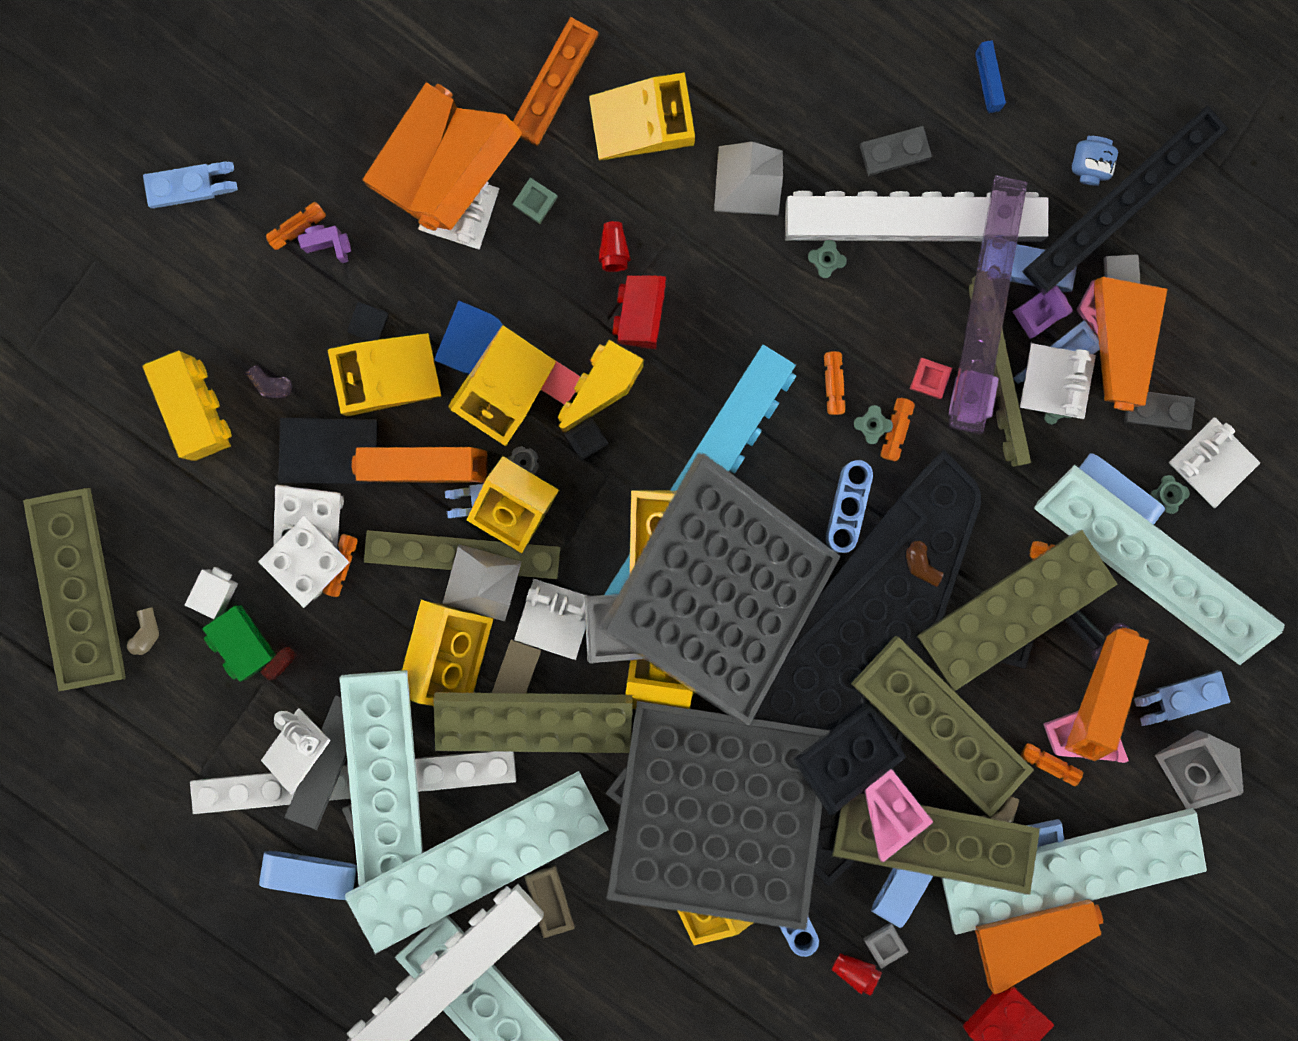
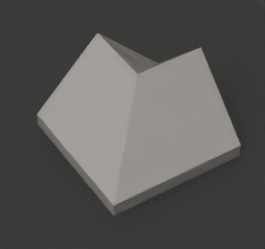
M756 142L719 146L714 211L778 216L783 180V151Z
M459 544L443 605L505 621L521 561Z
M1196 730L1155 755L1186 809H1197L1243 793L1240 749L1210 734Z

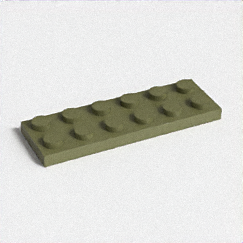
M91 488L23 500L58 691L126 679Z
M1078 530L917 635L949 687L956 691L1116 586L1117 583L1083 530Z
M897 636L885 646L851 683L989 817L994 815L1034 770Z
M435 692V751L629 753L632 727V695Z
M860 793L840 809L833 857L1026 895L1031 893L1040 828L920 805L933 823L887 860L881 862L877 852L865 794Z

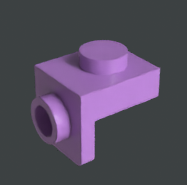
M316 225L305 229V234L298 235L300 247L306 253L334 246L337 259L341 263L348 262L346 253L351 252L347 234H341V231L336 226L324 228V225Z
M1055 285L1044 296L1041 292L1015 309L1013 314L1028 337L1032 338L1059 319L1072 313L1073 310L1066 296Z

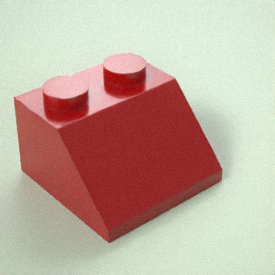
M627 276L626 284H620L617 303L623 304L621 316L615 315L612 335H618V344L656 350L666 277Z
M1012 986L1001 993H993L966 1021L963 1028L974 1041H1040L1055 1024L1016 987Z

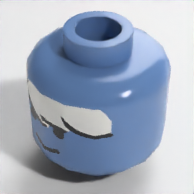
M1087 136V140L1080 141L1077 144L1072 163V172L1080 176V183L1099 186L1100 181L1112 178L1118 156V150L1112 145V140L1099 136Z

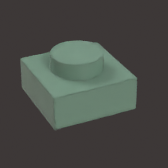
M529 178L512 205L541 224L558 196L532 178Z

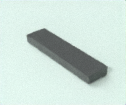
M336 695L321 729L330 739V742L298 785L284 817L315 830L318 829L347 759L342 698Z

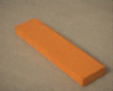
M572 17L569 18L513 120V123L522 131L521 138L538 147L599 36L598 31Z

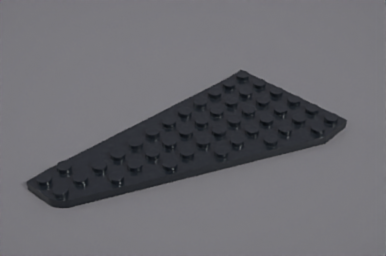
M942 450L917 475L821 592L753 719L831 731L862 706L870 703L851 683L895 636L899 637L928 665L930 656L917 635L944 617L981 505V494L977 483L945 450ZM921 541L925 543L928 549L926 552L928 564L944 572L937 587L912 575L909 571L906 551L912 542ZM874 707L900 747L904 735ZM822 804L814 872L830 886L854 861L832 856L840 809L834 814H828Z

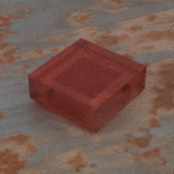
M289 647L282 648L260 673L268 680L278 678L296 658L297 654Z

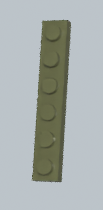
M990 272L977 274L972 278V284H969V294L972 303H977L979 316H976L979 335H984L986 347L982 349L984 363L986 366L991 367L992 376L999 378L995 398L998 399L1000 410L996 411V419L999 429H1004L1007 442H1003L1004 456L1007 461H1011L1012 467L1031 463L992 279Z
M367 530L364 563L452 570L458 545L461 544L521 561L518 576L558 579L561 547L528 544L523 553H520L507 544L496 541Z

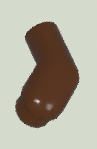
M921 541L912 542L906 551L909 571L912 575L937 587L944 572L928 564L926 555L928 549L925 543Z

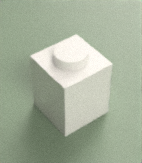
M214 567L212 571L201 570L185 606L212 619H217L224 614L238 583L230 580L232 574L220 568Z

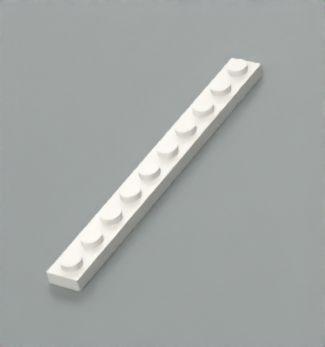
M483 751L415 758L418 792L517 781L514 752ZM348 765L343 766L329 801L351 799ZM272 773L202 779L190 782L193 814L290 805L295 791L293 794L289 793Z

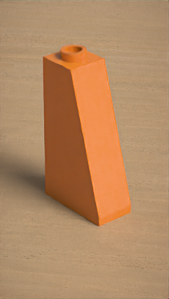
M427 82L362 179L367 187L417 219L419 218L409 208L457 108L452 99L453 94L440 84H436L433 87Z
M456 108L409 208L419 218L418 222L420 225L436 231L437 228L452 230L522 134V131L505 114Z
M1101 277L1094 281V297L1104 401L1113 402L1114 409L1134 411V407L1145 406L1167 289Z
M472 447L356 448V455L352 458V472L356 475V481L484 483L487 478V451Z
M1121 628L1107 636L1064 750L1093 761L1117 751L1149 640L1139 637L1138 632L1128 628Z
M1087 899L976 926L977 942L988 987L994 994L1005 991L1100 936L1099 924H1103V917L1098 904L1094 905V902Z

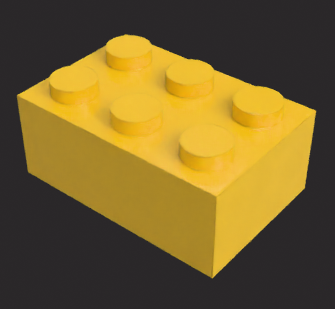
M177 351L142 365L179 458L197 461L231 447L228 438L232 437L226 421L224 419L220 420L216 408L220 407L214 391L212 389L208 390L204 378L208 376L200 359L196 361L195 357Z

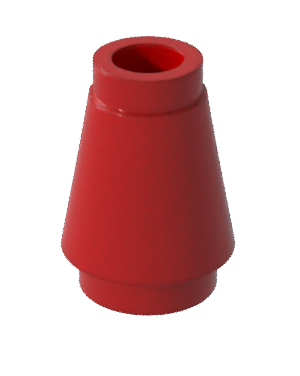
M616 221L604 223L599 262L602 264L604 271H624L628 268V262L631 258L623 225L621 222Z
M842 953L839 954L831 969L861 995L864 992L871 996L882 975L881 971L875 969L876 965L847 955L845 956Z

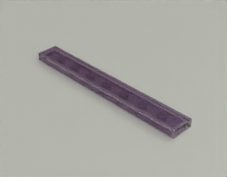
M995 176L993 179L949 421L950 428L982 434L984 431L1028 183L1025 181Z

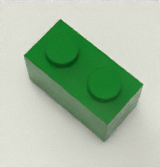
M242 605L232 607L202 628L206 633L204 640L214 653H220L225 660L223 663L225 671L232 679L237 678L239 682L249 679L278 658Z

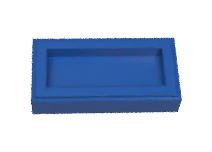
M993 40L981 42L975 52L986 108L989 113L1000 111L1006 104Z

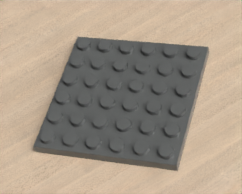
M698 453L599 629L734 719L750 726L836 566L840 555L706 454Z
M637 701L607 900L806 930L822 803L793 759L829 731L753 719L750 726L730 715Z

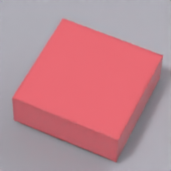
M921 358L910 389L942 399L952 368Z
M556 361L541 390L565 405L574 396L576 391L574 388L580 376Z

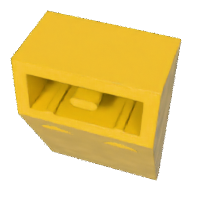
M685 73L653 77L589 96L599 160L694 146L695 134Z
M502 325L448 406L451 411L506 446L524 420L556 361Z
M428 333L360 342L328 349L340 412L345 416L442 397Z
M608 340L606 346L600 344L590 360L592 362L591 365H593L589 375L583 373L574 388L576 390L575 393H577L573 403L567 401L558 415V419L561 421L559 426L562 431L567 432L627 395L644 366L643 359Z

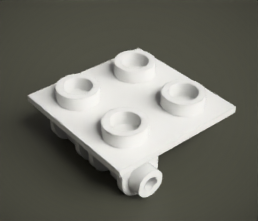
M487 182L452 230L437 228L436 231H433L422 225H419L418 230L480 250L499 188L488 185L489 182Z
M1031 343L1020 408L1084 419L1096 355L1089 354L1087 350L1076 349V351Z
M1215 417L1169 462L1213 508H1216L1260 464L1233 436L1235 433L1234 428L1227 423L1222 425Z
M276 485L273 545L305 516L338 549L340 509L343 508L344 496H341V493Z
M305 516L258 561L303 608L313 599L318 598L323 593V589L350 563Z
M533 579L514 640L576 660L586 629L585 596L587 595Z
M300 708L294 714L288 711H279L275 714L274 725L282 732L261 760L291 794H293L330 742V739Z

